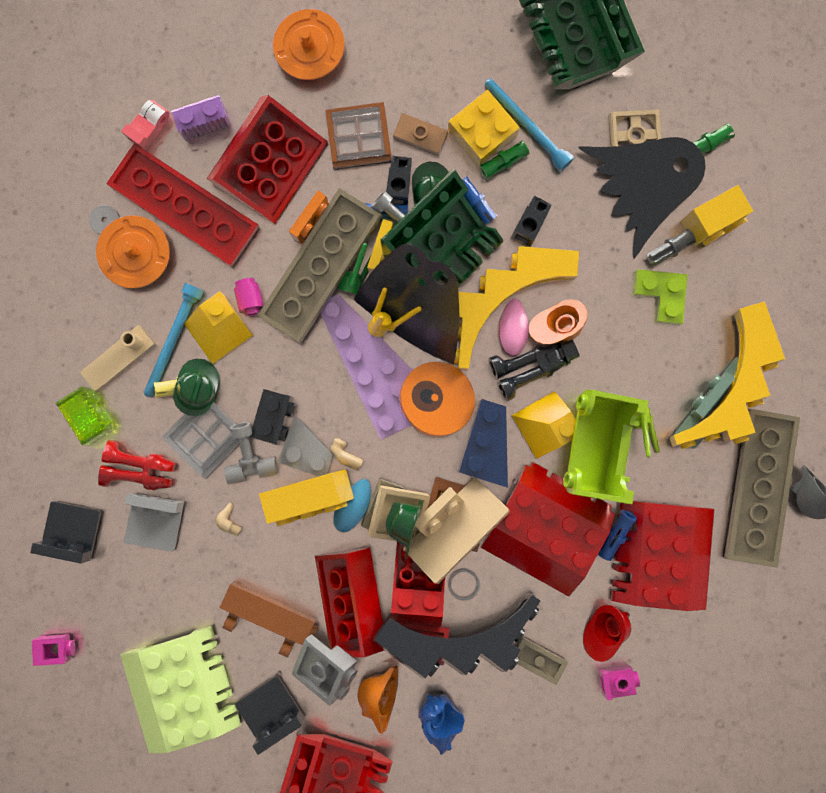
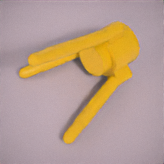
M383 288L376 308L372 313L373 318L368 324L369 333L375 337H382L387 331H394L397 326L416 315L422 308L419 306L395 322H392L389 314L381 312L387 293V288Z

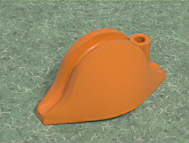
M397 666L391 667L385 674H376L365 679L358 688L357 697L362 708V716L372 719L377 731L381 734L386 732L395 703L398 687Z

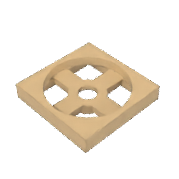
M660 109L610 112L611 146H618V142L628 141L630 144L644 143L645 140L662 139ZM630 117L629 130L617 131V125L622 120ZM641 118L649 121L654 129L646 130L641 126ZM634 131H638L641 134L639 140L632 138Z

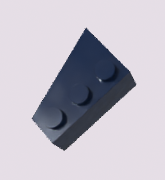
M484 399L479 401L457 472L508 488L506 406Z

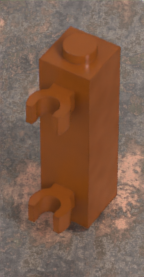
M236 581L229 585L220 605L221 609L229 612L222 627L223 629L232 632L240 617L285 637L278 654L287 658L295 642L303 645L305 639L311 634L315 636L318 626L314 625L317 620L316 617Z

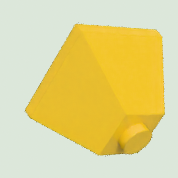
M221 291L199 305L184 323L212 364H215L254 336Z
M555 391L511 415L535 459L573 440L576 419Z

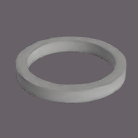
M462 568L451 574L448 588L453 597L466 601L476 596L480 588V582L472 570ZM468 572L474 576L476 589L470 596L461 597L452 590L451 583L456 574Z

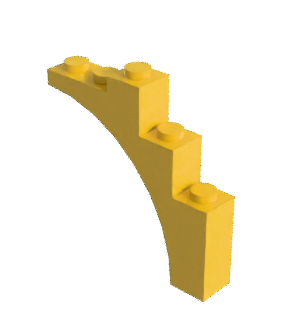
M519 246L516 253H512L511 268H514L515 271L486 269L485 276H480L479 291H483V294L459 292V321H461V324H459L458 339H460L459 349L456 350L454 364H458V369L465 371L469 369L472 348L480 329L487 318L504 301L517 292L537 284L550 281L574 280L578 276L579 251Z
M765 301L740 308L734 314L739 332V358L734 375L735 379L720 404L704 420L692 428L670 437L672 447L680 445L681 450L695 446V440L705 438V441L709 442L721 438L720 433H722L725 442L733 440L735 445L749 441L748 435L756 433L746 404H748L749 408L764 404L763 399L771 396L761 368L763 372L779 367L778 363L785 359Z

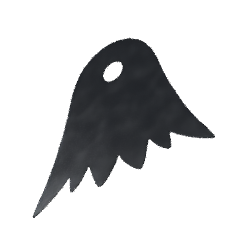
M680 137L662 138L623 146H578L587 155L605 163L596 169L598 172L613 175L601 188V191L604 193L621 195L614 207L613 216L632 213L626 230L629 231L637 227L633 247L634 259L660 224L698 188L705 174V158L700 148L693 142ZM678 157H684L688 161V168L684 172H678L674 169L673 163Z

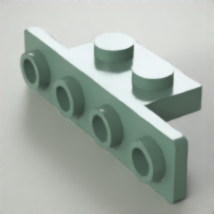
M739 357L732 361L721 376L717 374L708 384L710 390L705 396L701 394L692 404L694 410L677 429L675 434L692 428L704 420L720 404L735 379L734 375ZM704 438L695 440L696 445L691 448L695 449Z

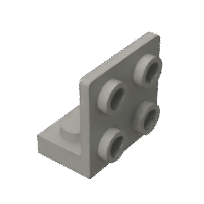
M139 493L126 494L124 504L131 505L124 543L170 552L174 551L184 502Z

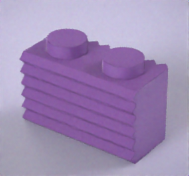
M219 95L171 111L178 132L187 142L189 139H197L198 136L202 137L203 134H211L212 131L216 133L217 130L220 131L222 128L225 129L226 126L229 128L231 126L225 105Z

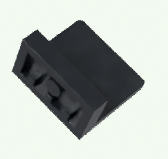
M52 501L42 541L32 543L30 553L80 564L91 561L101 511Z
M279 676L273 677L235 703V707L256 738L252 747L257 755L300 728L305 720L303 713Z

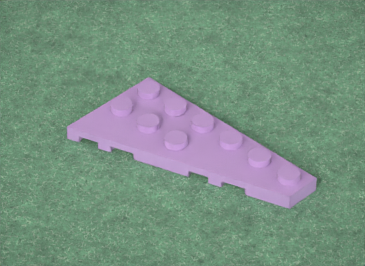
M339 294L331 297L320 314L380 440L411 426V423L401 411L399 396L401 386L412 369L381 337L370 335L367 322Z

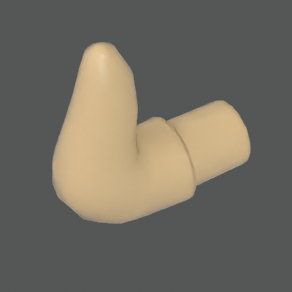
M229 503L217 515L215 523L225 533L238 536L242 527L228 520L233 509V504Z

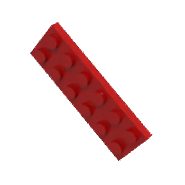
M135 143L106 183L110 188L231 267L259 228L256 222Z

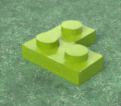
M636 270L634 295L658 298L657 323L683 324L688 274Z

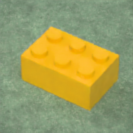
M346 469L259 493L266 523L276 522L277 526L291 523L300 518L303 520L324 513L323 508L325 513L348 506L346 501L354 499Z

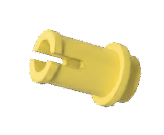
M176 377V380L154 382L156 399L173 396L178 377Z

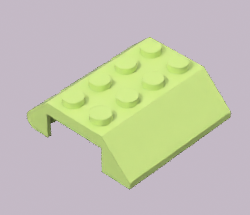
M212 626L195 630L189 635L148 648L144 646L120 654L149 753H169L219 737L241 725L238 713L232 714L237 711L234 704L227 705L218 710L216 704L232 695L231 689L216 693L230 686L224 664L209 669V667L222 661L221 655L212 656L207 660H203L202 652L218 646L216 640L204 644L201 643L215 637Z

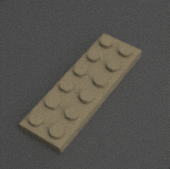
M338 188L257 316L298 343H301L357 257L362 245L366 243L382 218V215Z
M748 409L756 433L748 435L749 441L742 442L724 558L778 568L800 417Z

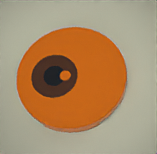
M428 362L416 367L406 377L400 389L399 401L402 413H404L411 425L415 427V430L427 436L446 437L456 433L469 422L474 412L475 394L469 379L458 368L447 363Z

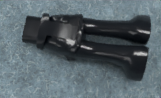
M573 340L560 341L554 344H538L534 346L533 350L508 360H503L500 356L494 355L489 357V364L496 380L529 364H536L537 367L498 381V387L504 399L510 401L515 398L516 390L543 377H552L554 372L565 365H570L571 360L580 357Z

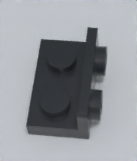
M263 389L250 437L274 445H280L281 441L285 442L289 427L285 425L288 417L292 418L296 403L292 402L294 397Z

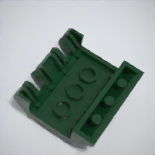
M519 0L521 7L524 8L523 12L526 17H537L530 22L529 27L533 31L532 34L540 53H543V61L556 63L548 68L549 75L553 76L551 80L555 89H572L613 73L645 52L624 0Z
M452 169L380 239L385 258L397 247L407 243L412 244L422 250L431 261H438L449 267L456 276L458 287L460 286L459 283L462 284L477 269L476 266H480L483 263L482 258L471 248L475 245L484 254L490 256L494 252L493 249L496 250L504 241L496 228L484 226L464 197V194L469 189L455 169ZM406 254L405 259L410 266L418 267L420 265V260L415 254ZM439 270L434 271V280L438 282L441 279L447 284L448 278L446 274ZM419 278L418 283L421 286H425V281Z

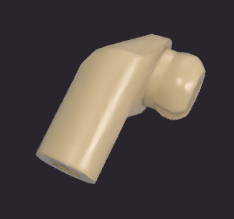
M335 438L333 445H330L331 453L341 464L358 471L363 459L344 451L347 443L339 438Z

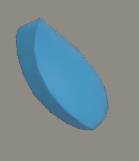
M366 479L359 480L351 486L354 499L346 501L348 506L334 511L333 523L339 532H349L365 515L371 497V486Z

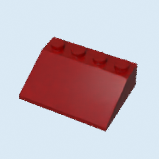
M270 95L261 96L206 179L265 219L275 223L328 141Z

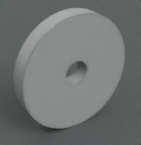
M101 205L91 212L89 218L90 226L101 235L105 227L112 221L120 218V216L113 207ZM103 218H107V222L103 223Z

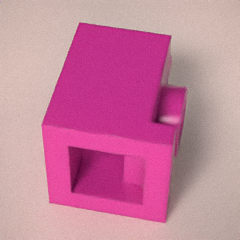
M70 634L41 635L32 640L33 666L65 664L75 654V642L70 640ZM55 644H58V652L54 648Z
M628 664L598 669L602 695L607 701L612 700V698L637 694L636 687H640L637 671L633 672V669ZM620 680H626L625 686L618 687Z

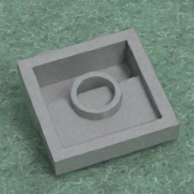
M311 634L303 643L292 675L330 706L337 699L343 700L348 694L350 688L347 686V683H350L358 672L354 668L357 661L338 645L330 650Z

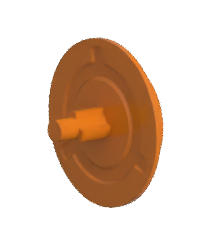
M316 9L299 10L287 16L278 26L273 39V51L280 67L289 75L302 80L318 79L332 72L341 61L345 47L344 35L337 21L329 14Z
M135 215L124 216L112 221L102 231L96 246L97 262L103 274L113 283L126 288H141L156 281L165 271L170 255L169 243L163 230L153 221Z

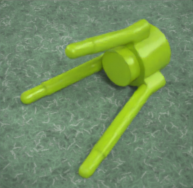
M648 408L647 414L640 413L635 421H639V426H633V429H642L647 458L651 457L648 428L656 453L660 452L653 425V415H650V408Z

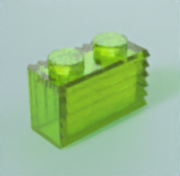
M83 386L57 401L56 405L77 436L82 446H89L112 432L114 428L111 423L114 421L107 410L102 411L99 406L100 398L92 388L89 390L88 387Z

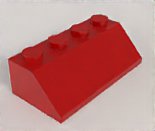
M350 549L315 556L330 650L338 645L351 657L361 658L385 651L371 641L383 624L371 549Z

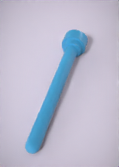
M487 79L485 82L486 88L552 156L553 166L559 172L568 167L574 160V157L568 151L559 150L493 79Z
M185 283L181 291L183 293L182 298L184 299L145 387L144 395L146 397L154 395V382L158 383L192 304H196L197 299L200 300L204 292L190 284Z

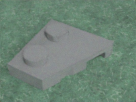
M294 417L278 463L317 477L328 474L334 455L299 418Z

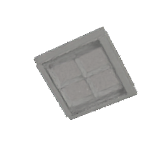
M214 402L204 414L198 416L184 414L162 436L204 479L239 445L238 439H233L230 427L236 423Z

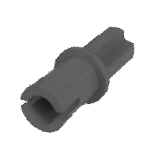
M687 229L672 239H666L663 245L647 254V259L651 265H657L671 256L676 257L681 250L696 243V238L692 231Z

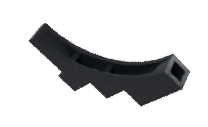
M534 595L525 596L516 609L501 622L483 632L466 637L441 638L427 636L407 629L391 618H388L371 641L419 677L425 679L428 675L432 677L440 666L437 662L439 659L461 675H467L468 672L472 674L480 663V660H478L479 656L500 672H507L508 669L510 671L513 670L520 659L518 654L521 650L513 642L517 643L525 633L523 627L528 620L532 621L539 612L537 606L541 600Z

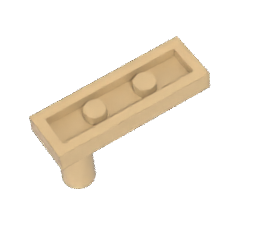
M137 325L131 331L122 333L119 341L81 370L80 374L95 392H99L155 347L156 344L140 325Z

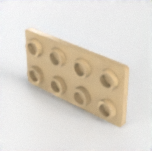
M473 478L458 494L449 487L417 519L415 526L420 532L410 541L408 555L435 584H439L510 511L477 478Z

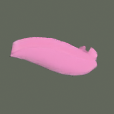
M514 298L508 302L503 311L499 333L504 351L510 356H517L526 345L529 325L522 303L519 299Z

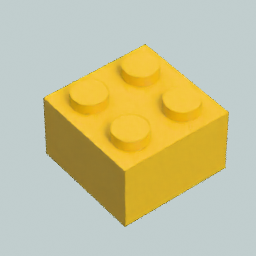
M488 89L451 118L448 123L449 133L478 167L514 140L520 128Z
M736 185L693 209L680 222L685 230L689 229L696 238L694 246L701 243L707 246L722 235L728 234L748 221L746 217L753 212V209L739 185Z

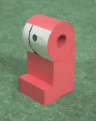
M149 100L143 105L140 113L130 125L126 124L121 132L128 140L147 151L162 131L170 113L155 101Z

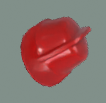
M607 604L597 609L583 633L584 648L592 659L604 662L610 660L615 655L622 643L630 637L632 631L629 620L630 614Z

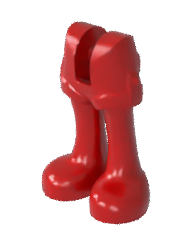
M107 441L102 453V462L138 467L143 469V471H128L109 465H101L98 474L99 486L109 487L114 481H128L143 484L145 489L153 491L158 488H171L172 479L161 475L156 476L155 472L156 470L174 472V462L164 459L162 455L150 454L149 457L130 455L120 451L116 441Z

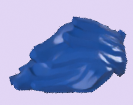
M428 694L427 700L419 710L418 718L421 720V729H423V733L429 743L433 744L440 751V755H443L446 750L450 751L452 749L451 742L457 734L463 731L465 718L461 712H458L448 696L443 694L431 696Z

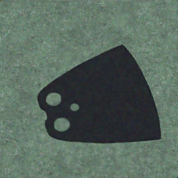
M408 243L403 244L393 250L375 267L353 300L372 315L382 289L387 288L381 312L389 314L392 322L420 306L422 308L420 312L397 326L392 332L422 351L445 362L454 364L460 320L459 291L456 276L443 263L428 259L425 253L416 246ZM407 253H413L419 258L420 265L418 267H412L407 263L405 259ZM439 270L445 273L448 278L447 284H438L433 277L434 271ZM419 278L425 281V286H421L418 283Z

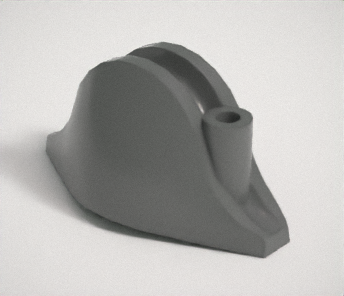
M803 465L801 467L803 478L791 487V490L797 495V505L800 511L807 517L825 519L826 486Z

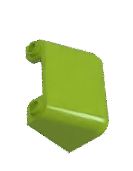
M585 390L582 394H579L576 400L578 411L568 472L565 473L563 485L568 493L628 504L633 503L634 491H630L626 487V482L630 483V477H625L632 427L639 426V421L635 420L640 413L647 414L649 401L597 390Z

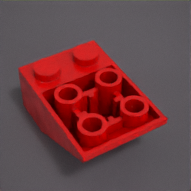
M397 541L391 619L399 624L441 627L444 609L445 578L439 584H435L409 555L405 561V551L403 549L405 546Z

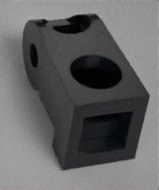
M392 155L386 192L393 198L390 202L391 204H408L412 158Z
M534 195L519 220L511 239L526 247H531L552 204Z

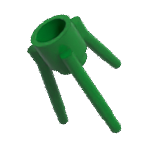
M366 243L362 245L354 271L346 272L338 289L358 294V290L363 285L364 279L368 274L367 267L370 258L361 275L359 274L368 246Z

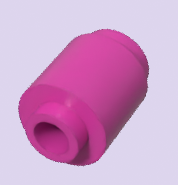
M244 278L236 281L234 293L239 313H245L246 317L258 315L260 309L264 306L258 283H255L254 278Z

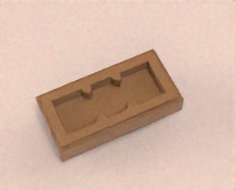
M402 113L393 138L439 156L448 130Z

